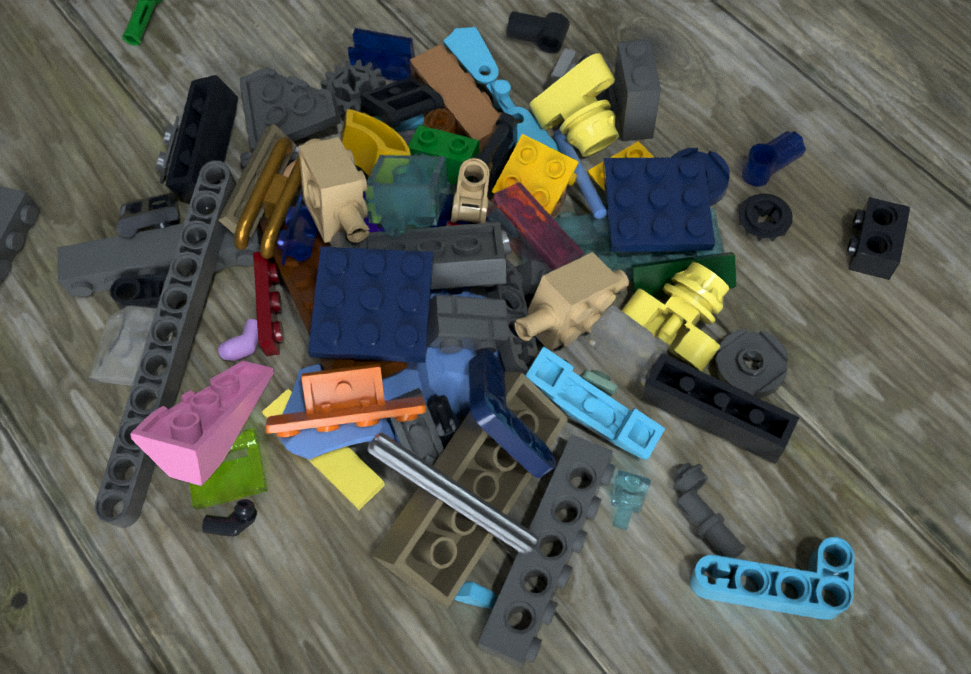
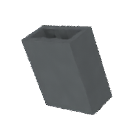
M650 39L618 42L614 73L615 81L613 85L622 142L651 139L654 135L661 87Z

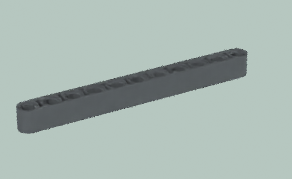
M221 161L206 163L199 173L96 498L95 512L98 518L119 528L132 526L138 520L156 464L138 445L134 444L130 433L156 409L162 406L167 409L173 407L227 227L219 222L218 219L237 183L228 166ZM224 179L221 183L215 184L218 180ZM215 208L212 213L205 215L208 210ZM206 238L202 244L195 245L198 240ZM197 269L192 276L185 277L188 271ZM187 300L182 308L175 309L180 301ZM177 331V335L173 340L165 342L166 337L170 333ZM167 364V368L162 374L155 375L160 365ZM157 397L155 405L145 410L146 402L150 398ZM135 465L133 476L124 481L125 470ZM123 500L124 508L118 516L113 517L112 512L115 504Z

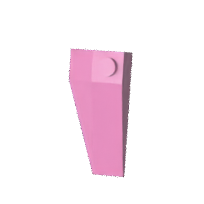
M241 361L211 378V385L196 394L190 390L181 395L182 402L169 409L162 406L153 411L130 433L131 439L169 477L202 486L224 461L273 376V368Z

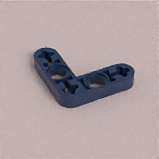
M482 350L469 361V406L472 416L479 426L536 478H540L556 467L554 455L549 447L507 407L505 372L502 364L491 351Z

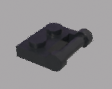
M413 76L360 94L361 105L381 118L383 123L392 129L399 127L401 122L427 112L436 113L444 109L442 96Z
M507 113L500 114L495 123L496 129L482 152L474 157V159L482 160L489 168L488 199L492 198L494 194L492 190L518 143L517 121L512 115Z
M171 192L124 203L119 211L118 233L124 237H131L137 233L138 228L151 225L154 228H164L174 224L173 220L179 219L176 194Z

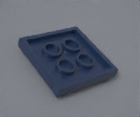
M704 157L604 158L603 176L610 252L713 250L715 238Z
M321 247L308 347L310 357L426 363L434 261L433 252Z

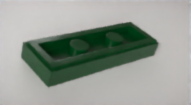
M733 252L631 265L633 294L639 288L654 298L667 297L662 289L664 285L670 284L674 286L671 281L676 273L685 271L692 262L701 264L715 273L729 288L737 287L735 254Z

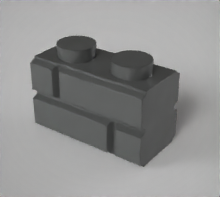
M435 294L430 301L427 346L440 347L442 353H457L462 351V349H475L476 354L484 349L492 353L497 352L509 338L508 321H506V300Z

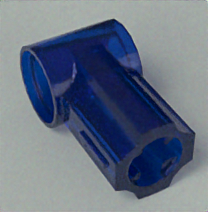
M786 131L767 144L759 143L750 148L742 170L744 181L752 186L766 185L771 175L804 155L806 147L804 146L803 138L796 131Z

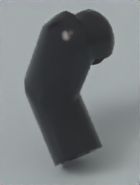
M248 499L238 501L234 507V512L228 517L207 514L202 523L203 533L229 537L239 535L256 520L257 510L254 503Z

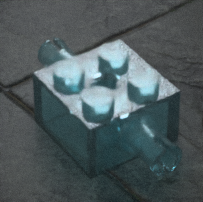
M418 153L412 156L380 155L369 176L367 191H365L369 223L382 224L385 232L391 236H394L396 228H398L397 236L402 235L406 230L407 224L417 227L437 225L448 194L446 157L427 156L424 153H421V156H418Z

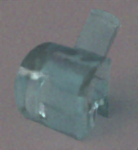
M622 470L617 471L611 505L618 508L612 526L625 530L628 529L632 512L640 513L651 485L650 479Z

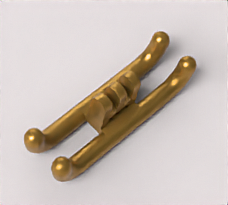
M281 137L276 141L240 216L234 236V244L237 249L244 250L248 247L251 226L261 204L264 203L265 217L269 221L261 240L260 254L265 259H269L274 255L277 235L302 182L299 156L289 177L276 173L284 155L292 152V142L287 137Z

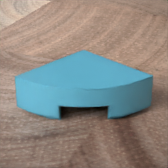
M465 581L454 600L493 609L498 595L475 582Z

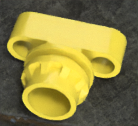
M600 53L591 55L581 61L529 104L542 130L552 129L562 123L560 126L562 135H567L568 143L578 148L583 157H588L602 151L619 137L615 128L616 116L610 110L611 105L609 101H597L596 99L597 95L615 81L612 72Z
M692 262L685 271L676 273L671 281L674 286L665 284L662 288L664 293L670 298L665 305L638 288L619 314L631 325L687 365L702 372L719 350L720 345L698 329L696 325L699 321L709 325L715 322L716 319L711 313L718 315L723 309V297L729 291V287L715 273L701 264Z

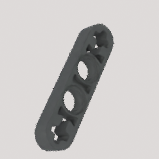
M505 259L507 283L486 287L488 298H503L513 307L511 309L506 305L509 338L500 347V352L506 372H522L525 375L538 355V350L534 337L524 341L513 335L509 329L511 327L515 330L516 320L529 314L518 271L511 262Z

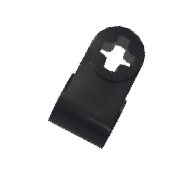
M168 272L120 277L111 285L110 295L123 315L128 318L154 316ZM179 303L176 305L175 309L180 308Z

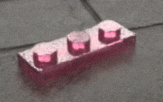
M521 182L496 192L492 202L553 271L583 257L584 252Z

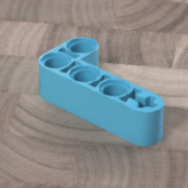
M838 537L827 538L810 555L808 571L717 555H707L697 562L691 572L690 586L694 593L704 599L831 620L839 616L852 604L854 551L844 539ZM823 552H830L835 555L839 561V567L829 565L824 559ZM706 570L711 571L712 578L717 579L714 584L708 583V577L704 575ZM729 573L732 574L730 579H726ZM748 576L753 578L758 585V592H749L744 589L740 577ZM781 583L791 584L797 591V599L787 598L781 591ZM822 590L831 591L836 596L838 603L836 607L828 605L823 600Z

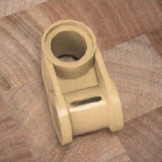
M476 158L468 159L460 167L452 204L451 223H456L459 220L480 224L486 221L489 168L482 160ZM474 176L477 177L480 180V182L472 183L469 182L465 177Z

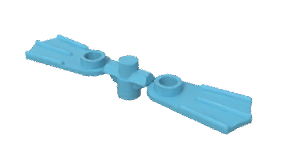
M455 28L443 40V44L456 56L458 62L471 74L475 81L487 84V88L493 95L494 107L502 109L504 113L510 114L515 119L517 118L522 121V123L517 124L518 141L521 135L524 134L561 153L555 141L544 129L542 130L530 112L523 107L514 105L509 97L511 89L509 82L506 80H496L499 74L498 66L477 28ZM486 71L489 73V75L484 76L481 75L480 72Z

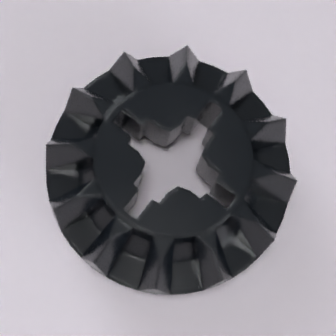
M761 193L750 196L742 203L739 210V225L745 228L746 235L752 234L757 237L758 241L763 238H769L773 242L777 237L785 236L793 221L789 205L781 198L772 194ZM773 213L770 222L758 223L760 215L764 217Z

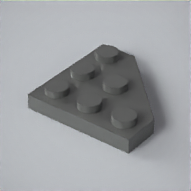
M268 67L240 78L249 142L252 151L255 150L265 129L272 124H275L292 141H296L341 123L337 101L331 91L323 88L319 90L311 87L305 81L291 76L287 78L279 75L276 70Z

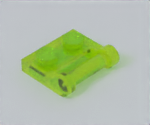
M255 428L244 430L242 435L237 436L228 452L247 448L248 456L223 462L202 486L189 483L192 506L196 510L268 491L259 438Z

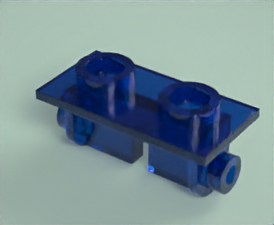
M299 195L295 207H289L285 226L288 229H281L277 249L283 250L282 265H285L288 256L294 257L297 261H305L309 258L319 231L307 206L302 205L303 195Z

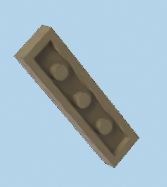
M275 124L265 129L218 219L219 222L234 234L240 216L276 141L281 137L289 138ZM292 140V152L284 155L276 172L277 174H283L297 146ZM264 203L261 204L254 219L248 239L252 237L264 213Z

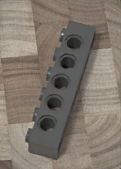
M571 434L528 529L536 534L537 542L530 553L522 554L518 552L478 641L481 651L522 670L527 660L532 663L535 661L543 641L537 638L542 623L550 625L558 606L557 602L552 601L557 588L565 589L573 567L569 566L568 562L573 552L580 554L588 532L582 529L587 518L595 519L602 501L601 498L597 497L601 485L608 487L616 466L610 464L612 450ZM575 477H584L590 482V485L580 489L573 486L570 481ZM568 509L575 513L576 518L566 523L560 521L556 514L560 510ZM546 543H556L560 546L562 552L556 557H547L540 549ZM539 577L546 582L547 587L540 593H532L527 590L525 584L530 578ZM515 613H526L532 620L530 626L524 630H516L511 627L509 620Z

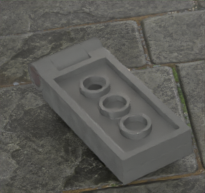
M500 222L369 232L366 239L357 243L349 241L346 232H338L330 240L329 247L431 251L434 256L431 289L444 288L455 290L467 286L480 285L491 287L496 284L507 283Z

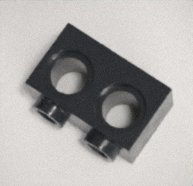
M869 197L864 208L856 210L852 228L857 229L856 236H851L846 250V255L851 256L848 270L890 280L901 261L910 213L909 206Z

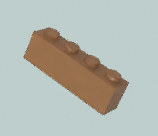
M441 44L410 59L412 76L442 96L444 109L438 113L455 134L479 140L480 154L496 129L495 123L502 112L498 113L493 108L489 96L485 92L481 93L471 74L469 72L465 73L460 68L456 56L453 53H448Z

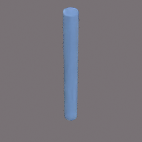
M557 130L553 137L561 153L579 161L574 171L577 174L576 182L596 219L604 218L607 210L573 146L568 143L567 135H562L561 131Z

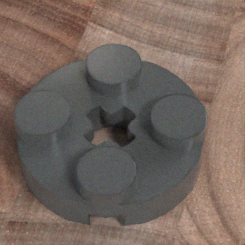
M740 329L729 334L721 342L714 361V370L719 380L757 398H763L778 390L786 378L788 371L787 351L782 343L770 333L761 330L759 333L748 332V329ZM746 357L750 361L756 358L759 361L757 370L746 368L743 358Z

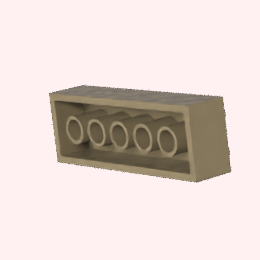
M505 372L507 407L550 449L569 418L522 372ZM471 411L433 465L506 515H508L532 477L528 470L479 426ZM419 486L372 557L425 599L449 608L494 535Z

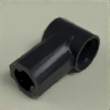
M511 11L506 29L507 37L536 43L542 51L554 54L561 50L570 23L567 17L557 12L548 13L544 18Z

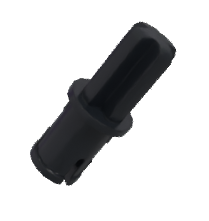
M434 394L430 397L431 400L427 402V406L445 449L460 427L459 419L452 413L448 398L445 395L438 396Z

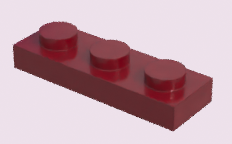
M254 252L258 342L266 357L280 355L279 342L284 341V330L282 322L278 321L277 312L282 311L281 296L275 287V283L280 282L279 267L276 262L272 263L270 258L265 259L261 256L260 252Z

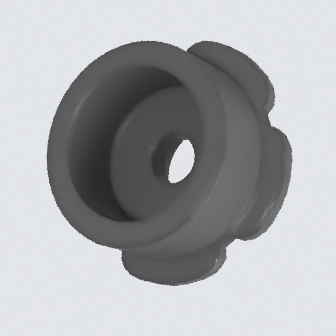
M686 463L680 467L673 476L676 481L673 486L677 492L681 491L683 495L691 489L698 491L708 479V476L702 471L703 466L701 464L692 466L690 463Z

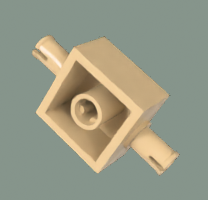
M339 137L322 141L320 139H311L304 145H300L299 157L303 199L324 242H329L332 236L338 232H346L348 240L354 243L366 239L369 235V227L365 224L364 218L368 217V210L363 198V192L367 191V182L363 171H357L352 151L345 149Z
M591 252L542 276L529 306V315L516 320L514 325L515 331L524 341H528L536 336L550 351L562 344L568 346L579 335L586 331L592 333L601 326L604 321L602 316L606 308L614 302L616 293L627 289L629 279L622 270L611 271Z

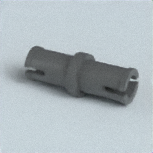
M691 489L677 501L676 505L683 510L698 528L697 534L702 539L707 538L721 556L736 559L744 552V549H746L745 545L741 544L723 523L724 517L720 513L715 514L697 494L695 489Z

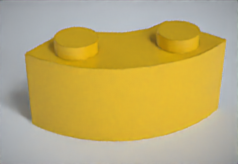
M347 109L340 140L346 150L350 149L352 151L355 165L362 168L368 175L371 183H376L382 187L402 189L411 157L405 140L382 121L367 114Z

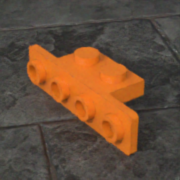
M380 364L302 373L301 376L306 411L268 416L265 428L267 434L276 433L278 437H290L301 432L300 429L315 427L318 432H328L339 429L340 424L356 422V426L366 427L378 424L379 419L395 417L396 421H411L417 419L418 414L426 413V406L423 396L385 401Z

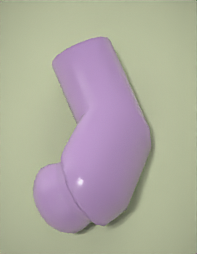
M248 319L242 335L228 339L219 345L218 354L222 359L235 361L255 352L258 343L257 320Z

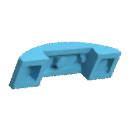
M542 347L525 376L565 414L614 445L644 460H648L665 428L636 408L629 410L574 373L572 365L547 348Z

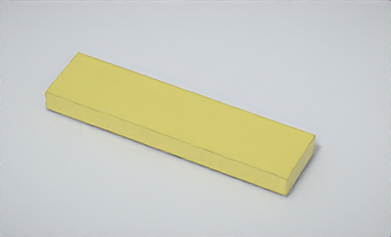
M287 389L262 411L264 417L267 419L268 416L283 414L292 391ZM348 446L327 452L310 460L307 459L358 511L385 486L384 481Z

